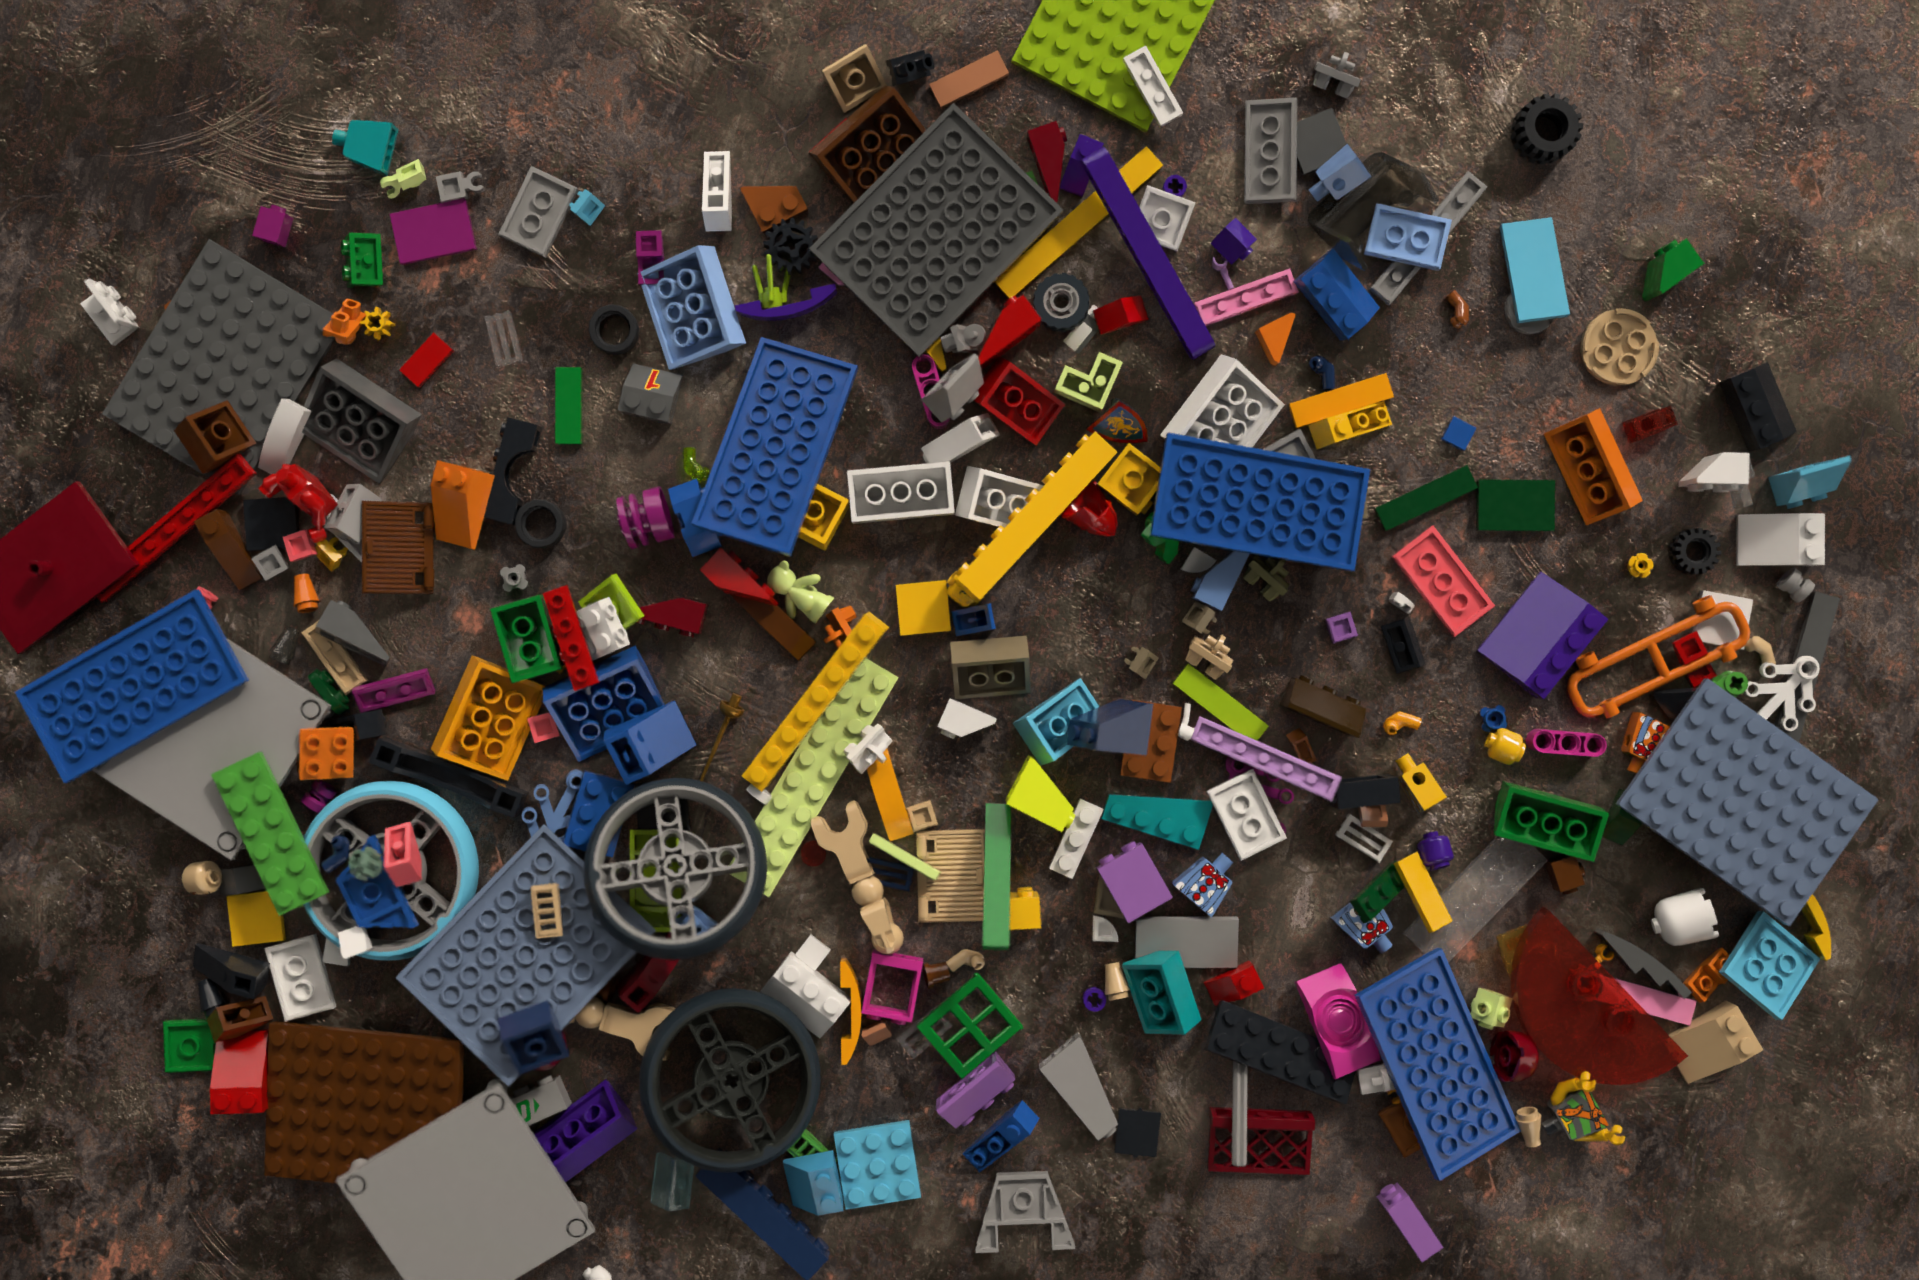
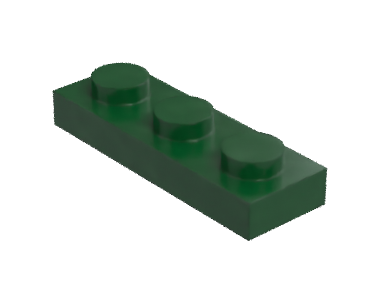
M1396 861L1389 863L1350 901L1363 923L1371 921L1405 887L1393 864Z

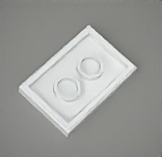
M1253 769L1206 791L1241 861L1287 839Z
M317 934L264 948L267 960L270 963V971L285 1022L337 1007L326 966L322 962L323 956Z

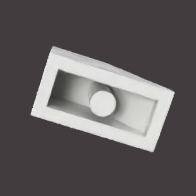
M949 698L937 727L942 728L941 734L954 739L956 735L962 737L993 725L997 718Z

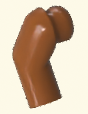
M1453 290L1445 299L1455 309V316L1451 318L1450 322L1454 328L1460 329L1469 322V306L1458 292Z

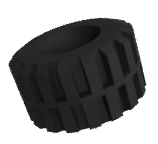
M1549 93L1543 94L1540 98L1539 96L1533 98L1516 114L1514 118L1516 121L1511 125V130H1514L1511 134V140H1516L1517 143L1513 146L1515 150L1520 148L1522 151L1520 156L1522 158L1530 157L1528 161L1531 163L1539 160L1541 165L1546 164L1548 161L1553 163L1561 159L1577 145L1576 142L1580 140L1582 135L1579 133L1583 129V123H1579L1582 116L1581 113L1576 114L1575 109L1578 107L1575 103L1572 106L1568 104L1569 98L1564 97L1561 100L1559 99L1560 94L1554 93L1551 97ZM1545 117L1554 122L1558 130L1556 141H1546L1538 135L1535 128L1536 118Z

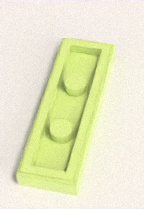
M873 833L869 840L870 844L933 881L938 880L942 873L878 834Z

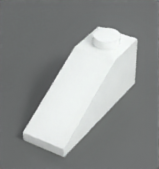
M730 151L704 152L702 213L706 232L731 231Z

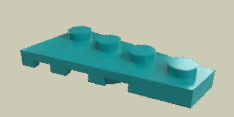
M1109 794L1101 819L1199 850L1213 804L1211 800Z

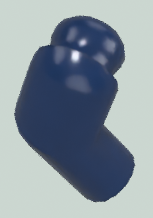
M1322 356L1312 357L1309 361V367L1322 377V389H1335V369L1333 364Z
M337 835L331 840L333 855L322 862V867L327 873H331L349 858L350 843L344 836Z

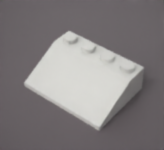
M1221 354L1160 436L1165 440L1166 434L1169 432L1252 448L1285 404L1237 359Z

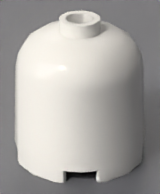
M1701 887L1660 900L1654 910L1655 918L1651 919L1654 933H1660L1663 940L1673 946L1718 938L1719 932L1713 931V925L1718 924L1710 900L1704 901L1702 896L1705 894V890Z

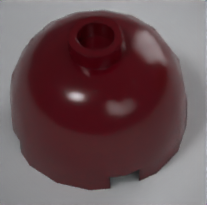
M1504 1031L1498 1032L1491 1042L1490 1056L1495 1054V1064L1492 1065L1498 1079L1502 1082H1521L1534 1074L1539 1062V1052L1532 1038L1523 1032Z

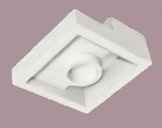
M610 597L576 611L592 661L630 644L627 632L619 620L616 608L612 604Z

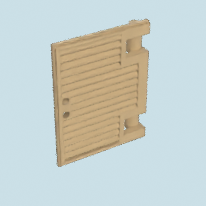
M985 829L916 831L917 858L942 872L938 880L933 881L917 871L919 923L983 921ZM927 840H934L935 852H927ZM928 901H936V913H928Z

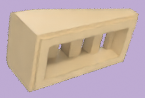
M559 884L531 886L536 939L563 936ZM552 892V897L539 899V893ZM553 903L554 908L540 909V904ZM542 914H555V918L541 920ZM556 924V929L542 930L541 925Z

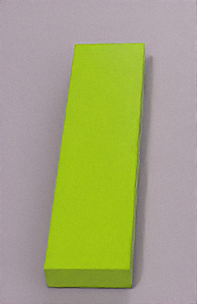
M1187 663L1172 683L1235 732L1258 741L1269 727V725L1189 663Z

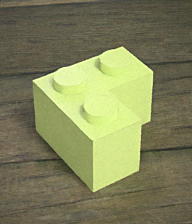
M1099 352L1089 375L1065 365L1054 393L1100 413L1123 362Z

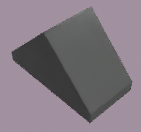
M254 864L221 869L222 883L219 887L221 895L241 894L265 889V885Z

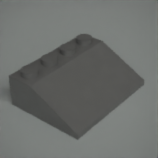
M336 358L321 366L304 404V407L312 412L302 433L380 484L414 434L422 414Z

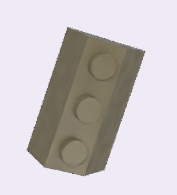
M1027 636L950 642L955 699L1031 693Z

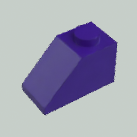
M1082 134L1079 135L1061 181L1060 189L1083 198L1089 178L1082 167L1081 159L1103 147L1104 143Z

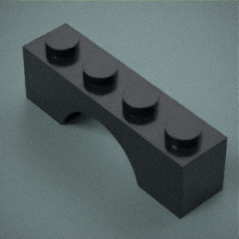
M509 417L506 423L503 422L500 429L501 445L496 448L493 456V461L496 462L494 472L489 473L495 476L484 515L485 518L515 525V517L518 510L522 507L523 501L516 496L511 488L509 480L510 471L518 458L537 451L543 427Z

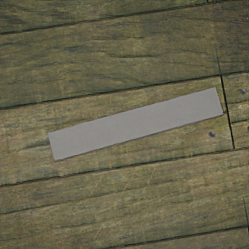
M1467 171L1431 215L1451 219L1450 233L1486 190L1487 186ZM1392 261L1369 290L1389 306L1421 267Z

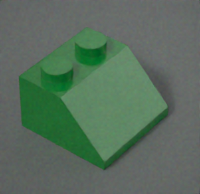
M1687 238L1680 242H1677L1675 239L1653 253L1655 258L1648 262L1642 299L1646 302L1663 294L1705 264Z

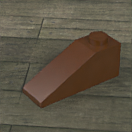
M216 509L194 521L206 545L239 590H243L263 579L252 561V556L247 551L246 545L228 511Z

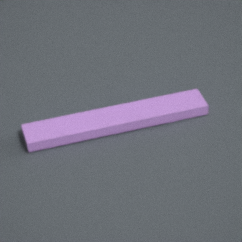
M1201 716L1190 739L1330 801L1333 800L1342 779L1338 775Z

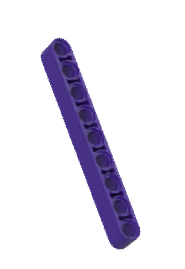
M1101 147L1081 159L1085 173L1189 357L1195 360L1215 348L1212 336L1105 147Z

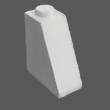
M988 413L971 417L921 448L924 453L923 458L926 463L949 461L951 463L998 437L1000 433Z

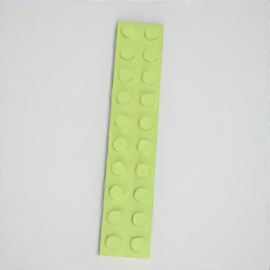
M867 658L801 742L772 791L771 800L767 805H764L755 820L764 841L767 855V878L763 894L768 897L772 894L811 827V819L818 816L848 765L849 760L844 753V749L850 743L856 745L860 743L863 739L860 736L861 731L867 725L871 726L899 678ZM733 857L731 863L729 864V866L734 863V861H735V858H734V857ZM747 871L730 874L746 883Z

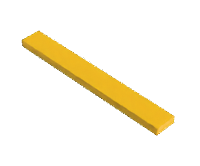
M1146 146L1125 164L1119 172L1130 192L1134 193L1163 167V164ZM1097 192L1092 193L1019 257L994 282L1008 299L1020 293L1109 214Z

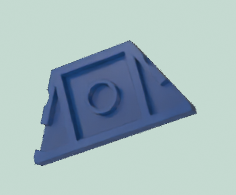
M376 835L370 836L361 848V851L364 852L365 847L368 846L382 855L380 860L383 861V868L380 874L375 878L368 876L365 882L350 873L352 868L348 865L336 879L358 927L414 928L419 924L401 887L395 886L385 870V854Z

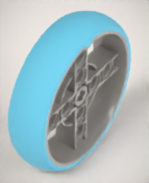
M377 781L356 786L328 803L310 824L304 835V840L321 873V858L326 840L331 842L333 837L337 835L344 836L346 831L350 832L353 836V842L350 844L349 850L350 858L356 850H361L366 840L370 837L345 816L353 809L367 803L382 800L400 801L421 809L411 821L422 860V880L411 883L413 885L412 893L406 892L403 886L400 887L411 909L427 921L431 927L420 934L402 940H380L369 937L373 948L356 955L371 960H401L417 956L475 896L479 878V860L476 845L467 824L446 800L432 791L414 784L400 781ZM418 824L423 825L426 829L424 838L418 836L416 832ZM441 827L452 844L457 864V880L451 902L425 882L427 863L422 850ZM385 832L375 834L385 854ZM326 894L303 904L308 916L317 929L339 948L338 933L358 926L346 901L337 912L333 910ZM424 897L432 900L433 907L431 910L423 905Z

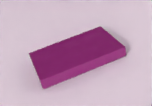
M465 198L390 213L401 265L477 250L468 204Z

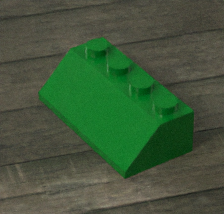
M1502 781L1495 804L1494 835L1594 862L1609 813L1595 805Z

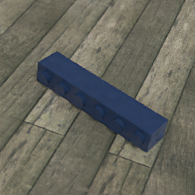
M702 1168L698 1169L695 1177L805 1280H809L829 1259L830 1251L826 1242L819 1237L816 1239L810 1233V1228L802 1220L797 1221L791 1215V1210L784 1203L781 1202L779 1204L773 1199V1193L766 1186H760L753 1180L755 1178L749 1170L715 1172Z

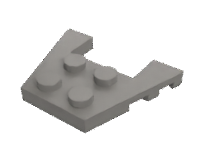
M1048 1171L996 1173L976 1242V1253L999 1252L998 1225L1051 1223L1052 1250L1075 1249V1242Z

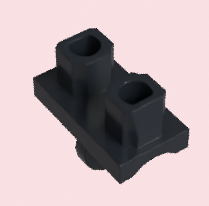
M924 50L886 60V65L890 69L889 73L892 77L891 82L893 86L931 76L930 70L935 68L932 55L930 53L925 54Z

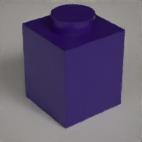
M1235 218L1224 227L1210 244L1232 265L1237 259L1240 258L1243 261L1251 254L1253 249L1250 246L1257 239Z

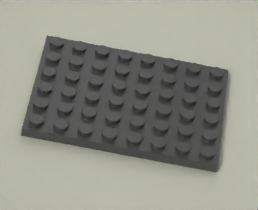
M953 103L809 250L920 358L1037 240L1064 210Z
M208 239L102 415L202 474L174 432V429L185 417L228 400L256 442L255 446L241 454L255 471L259 464L268 429L281 399H290L297 403L335 341L333 336H323V329L330 322L333 313L211 239ZM221 467L204 473L203 475L209 478ZM247 483L237 490L235 494L241 495Z

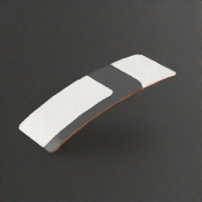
M1095 305L1088 310V315L1083 320V323L1080 326H1076L1064 339V343L1078 354L1098 331L1092 312L1098 308Z

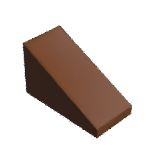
M1300 728L1286 735L1298 759L1310 764L1317 761L1307 736Z

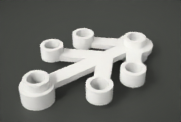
M1801 656L1793 664L1775 665L1774 663H1763L1759 668V672L1765 678H1773L1777 674L1793 675L1783 683L1758 684L1748 681V687L1753 685L1755 690L1750 694L1747 687L1743 694L1749 697H1756L1759 694L1775 693L1760 709L1758 714L1767 720L1783 702L1784 716L1780 719V727L1786 731H1794L1798 727V720L1795 715L1794 689L1801 683L1802 697L1797 701L1798 709L1803 712L1813 711L1816 707V702L1813 699L1812 680L1819 673V663L1811 656ZM1804 664L1808 665V671L1806 673L1802 672V666ZM1767 666L1772 668V672L1769 675L1765 672ZM1805 700H1808L1810 702V705L1807 709L1803 707V703ZM1788 719H1791L1792 726L1788 728L1786 726V721Z

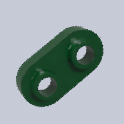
M316 669L308 675L311 684L325 702L332 705L331 709L336 714L342 715L349 709L347 704L350 702L349 698L341 690L338 691L332 684L334 679L326 670L321 672L319 669Z

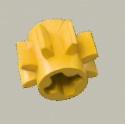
M375 307L374 312L371 313L365 311L367 316L365 320L360 321L361 324L367 327L364 334L370 336L374 333V337L377 340H380L381 335L384 334L391 336L389 330L395 326V323L388 319L391 316L390 312L386 311L382 314L379 307ZM377 319H379V323L381 324L379 328L376 327L377 325L375 323Z

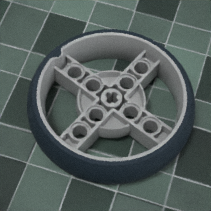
M685 778L652 781L620 797L607 809L596 824L589 839L584 859L586 894L590 906L601 925L610 935L626 947L638 953L661 959H686L700 956L730 941L745 927L755 913L761 901L767 878V855L764 841L749 812L736 799L720 788L702 781ZM679 799L703 803L723 814L734 825L743 844L710 849L699 836L683 830ZM655 803L659 834L645 844L638 860L604 865L609 844L622 824L639 810ZM667 812H673L676 814V818L673 822L666 823L662 820L663 815ZM676 837L680 841L677 847L668 848L665 845L667 839ZM724 855H732L735 858L734 863L730 866L722 865L720 861ZM701 858L709 861L708 867L703 870L696 869L695 867L696 861ZM678 862V865L683 866V868H679L678 873H673V870L669 869V867H673L672 863ZM648 866H653L657 869L656 874L651 878L643 876V871ZM622 870H627L630 872V878L624 882L618 881V873ZM747 871L743 893L734 909L716 926L697 935L693 902L705 894L714 876ZM641 887L652 900L668 906L672 939L654 937L631 926L617 912L607 892ZM676 888H683L686 890V895L684 898L677 900L672 897L673 891ZM681 913H686L690 916L689 922L683 926L676 924V917Z

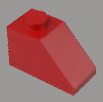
M1249 960L1238 965L1237 968H1232L1203 982L1214 1006H1217L1221 1000L1228 1003L1241 1000L1264 989L1254 965Z

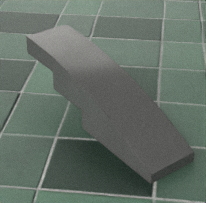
M1597 928L1594 931L1608 945L1607 947L1614 952V955L1627 970L1635 974L1641 970L1652 983L1658 986L1666 983L1675 995L1683 999L1692 993L1674 973L1653 956L1632 943Z

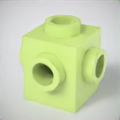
M1478 988L1476 997L1471 1003L1470 1014L1473 1019L1479 1021L1478 1025L1491 1030H1493L1494 1026L1504 1027L1510 1017L1509 1009L1513 998L1493 990Z

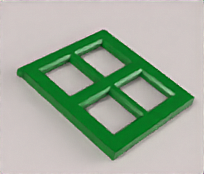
M974 973V976L916 1025L961 1079L1015 1033L1023 1030L1022 1023L979 973ZM978 988L990 1004L971 1019L958 1003ZM996 1009L1009 1025L993 1039L989 1040L978 1028L977 1024ZM951 1011L964 1027L944 1042L931 1026ZM969 1032L982 1048L965 1063H962L951 1051L950 1047Z

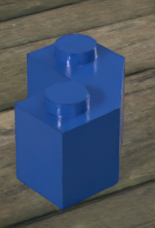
M697 479L668 489L674 513L678 516L682 527V535L692 557L722 547L719 536L722 535L693 527L691 524L705 488L700 487Z

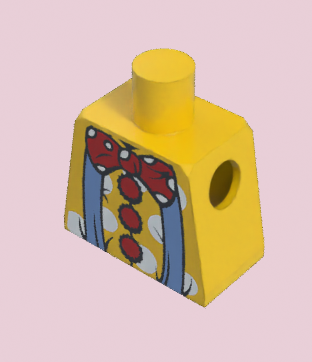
M1409 753L1395 761L1403 775L1398 777V781L1417 813L1425 811L1447 798L1424 763L1416 766ZM1413 776H1417L1419 778V785L1413 782Z

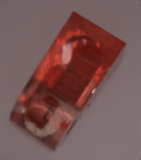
M1669 405L1622 422L1629 443H1633L1676 426L1678 422L1672 406Z

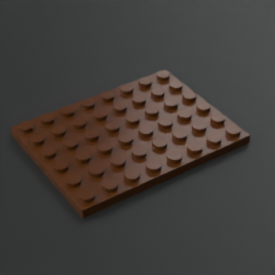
M276 1021L269 1023L268 1109L266 1110L264 1175L337 1183L338 1177L348 1172L352 1162L356 1159L368 1160L462 1105L464 1043L460 1039Z

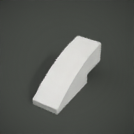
M281 399L268 429L258 468L273 474L283 468L282 464H290L304 436L302 430L312 412L311 410L290 399Z

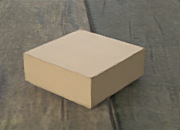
M931 800L906 807L913 832L938 825Z

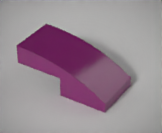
M661 230L636 231L639 286L641 284H658L659 280L664 278V270L658 271L659 278L643 280L641 271L664 261Z

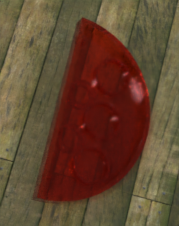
M1542 907L1526 926L1515 950L1511 969V993L1519 1022L1527 1036L1531 1038L1541 1053L1558 1067L1580 1078L1582 1072L1587 1071L1590 1073L1588 1081L1596 1080V1083L1609 1085L1633 1084L1655 1078L1674 1068L1688 1057L1679 1045L1548 909Z

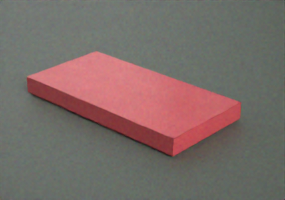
M1433 525L1391 556L1453 637H1456L1495 606Z

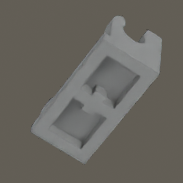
M347 484L337 502L338 505L333 509L324 529L344 541L349 539L359 543L362 538V501H381L382 499L361 484Z

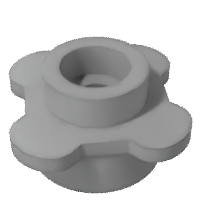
M518 564L514 568L503 567L500 574L504 579L503 589L505 591L511 592L515 588L525 589L528 586L524 573L526 569L523 565Z

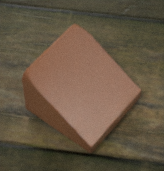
M881 1019L864 1027L861 1035L867 1044L872 1046L891 1037L892 1032L886 1019Z

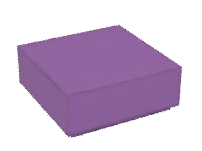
M1351 612L1325 619L1332 644L1358 636Z

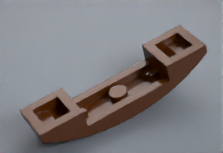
M731 595L797 660H800L816 643L778 605L773 606Z

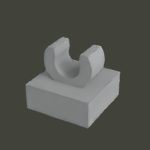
M276 545L252 557V561L265 581L290 567Z

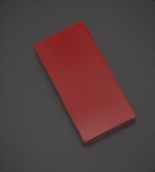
M433 332L399 370L417 387L421 388L454 350Z

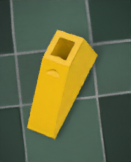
M1381 401L1323 419L1309 425V429L1317 450L1390 426L1392 422L1385 401Z

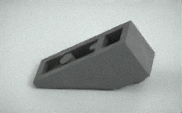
M330 600L316 625L315 633L386 667L390 657L358 615L351 610L352 607L343 601L338 600L336 603Z

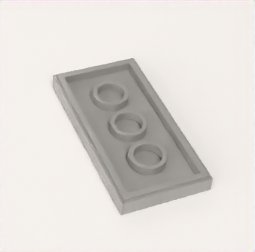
M1297 97L1245 100L1244 203L1297 202Z
M1138 917L1135 926V959L1156 951H1179L1184 968H1237L1238 917Z

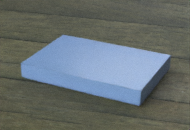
M1376 203L1364 255L1439 271L1452 220Z

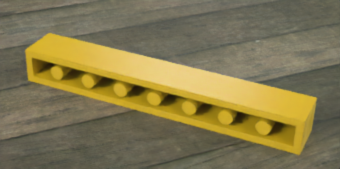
M1096 431L1090 437L1085 434L1076 444L1079 449L1073 455L1070 452L1066 454L1059 462L1062 467L1057 473L1051 471L1042 480L1045 484L1039 492L1034 489L1025 498L1027 505L1022 510L1017 507L1008 516L1011 522L1005 528L1000 525L990 536L993 541L987 547L982 544L973 554L976 559L970 565L965 562L955 573L959 577L954 583L976 603L982 599L1117 454V451Z
M871 612L864 614L743 773V778L761 792L769 786L879 642L889 626Z

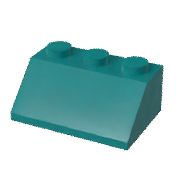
M1156 951L1122 964L1145 1034L1185 1035L1202 1020L1179 951Z

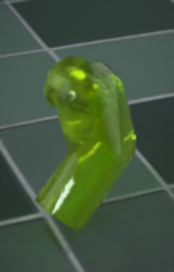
M683 448L684 471L692 479H697L699 482L707 480L710 471L707 467H702L696 462V448Z

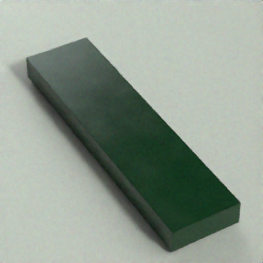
M1465 465L1373 509L1383 530L1387 531L1473 491L1478 486L1468 465Z

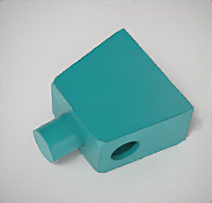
M351 120L347 132L334 130L332 144L344 147L343 156L349 161L388 176L399 129L390 122Z

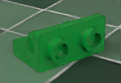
M349 232L345 236V240H341V254L345 255L346 265L342 267V279L347 281V288H353L354 286L381 287L383 285L381 234Z

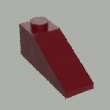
M1057 121L1028 130L1026 137L1045 192L1057 203L1065 147L1064 142H1067L1064 128H1059Z

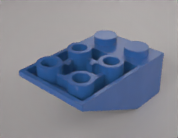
M675 700L604 731L603 741L625 785L650 775L696 746V742Z

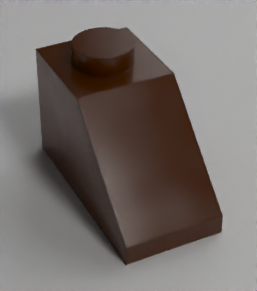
M266 996L216 1007L207 1018L214 1043L240 1037L273 1020Z

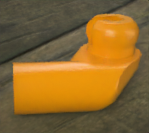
M1397 712L1385 720L1383 727L1389 735L1397 734L1396 731L1404 726L1418 730L1421 718L1404 712Z

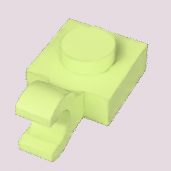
M417 159L396 169V174L383 177L380 180L382 188L393 186L392 189L387 190V196L391 199L398 196L400 188L403 191L408 188H414L427 179L424 167L420 160Z

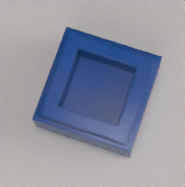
M1453 416L1440 440L1461 451H1465L1476 427Z

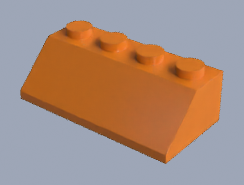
M1600 408L1544 433L1586 526L1630 509L1643 501Z

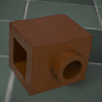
M1562 854L1544 860L1553 890L1563 892V894H1570L1578 891L1577 887L1585 885L1583 880L1585 870L1576 857Z

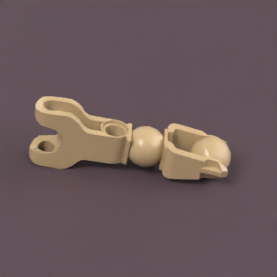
M853 800L846 805L849 822L846 829L842 832L831 830L826 820L820 816L811 819V826L819 846L837 855L849 885L852 884V897L857 904L862 906L860 914L872 933V945L881 954H894L903 945V932L899 926L894 924L889 902L885 897L882 898L884 892L883 885L878 878L873 876L875 872L872 864L867 862L866 858L869 857L863 844V838L867 832L868 822L859 803Z
M593 997L571 1022L574 1023L576 1019L579 1025L584 1028L593 1029L599 1027L600 1031L627 1038L634 1043L636 1050L643 1056L655 1026L659 1025L676 1008L657 1002L647 1006L638 1013L633 1008L607 1002L605 1005L601 999ZM668 1047L664 1055L663 1061L670 1059V1047Z

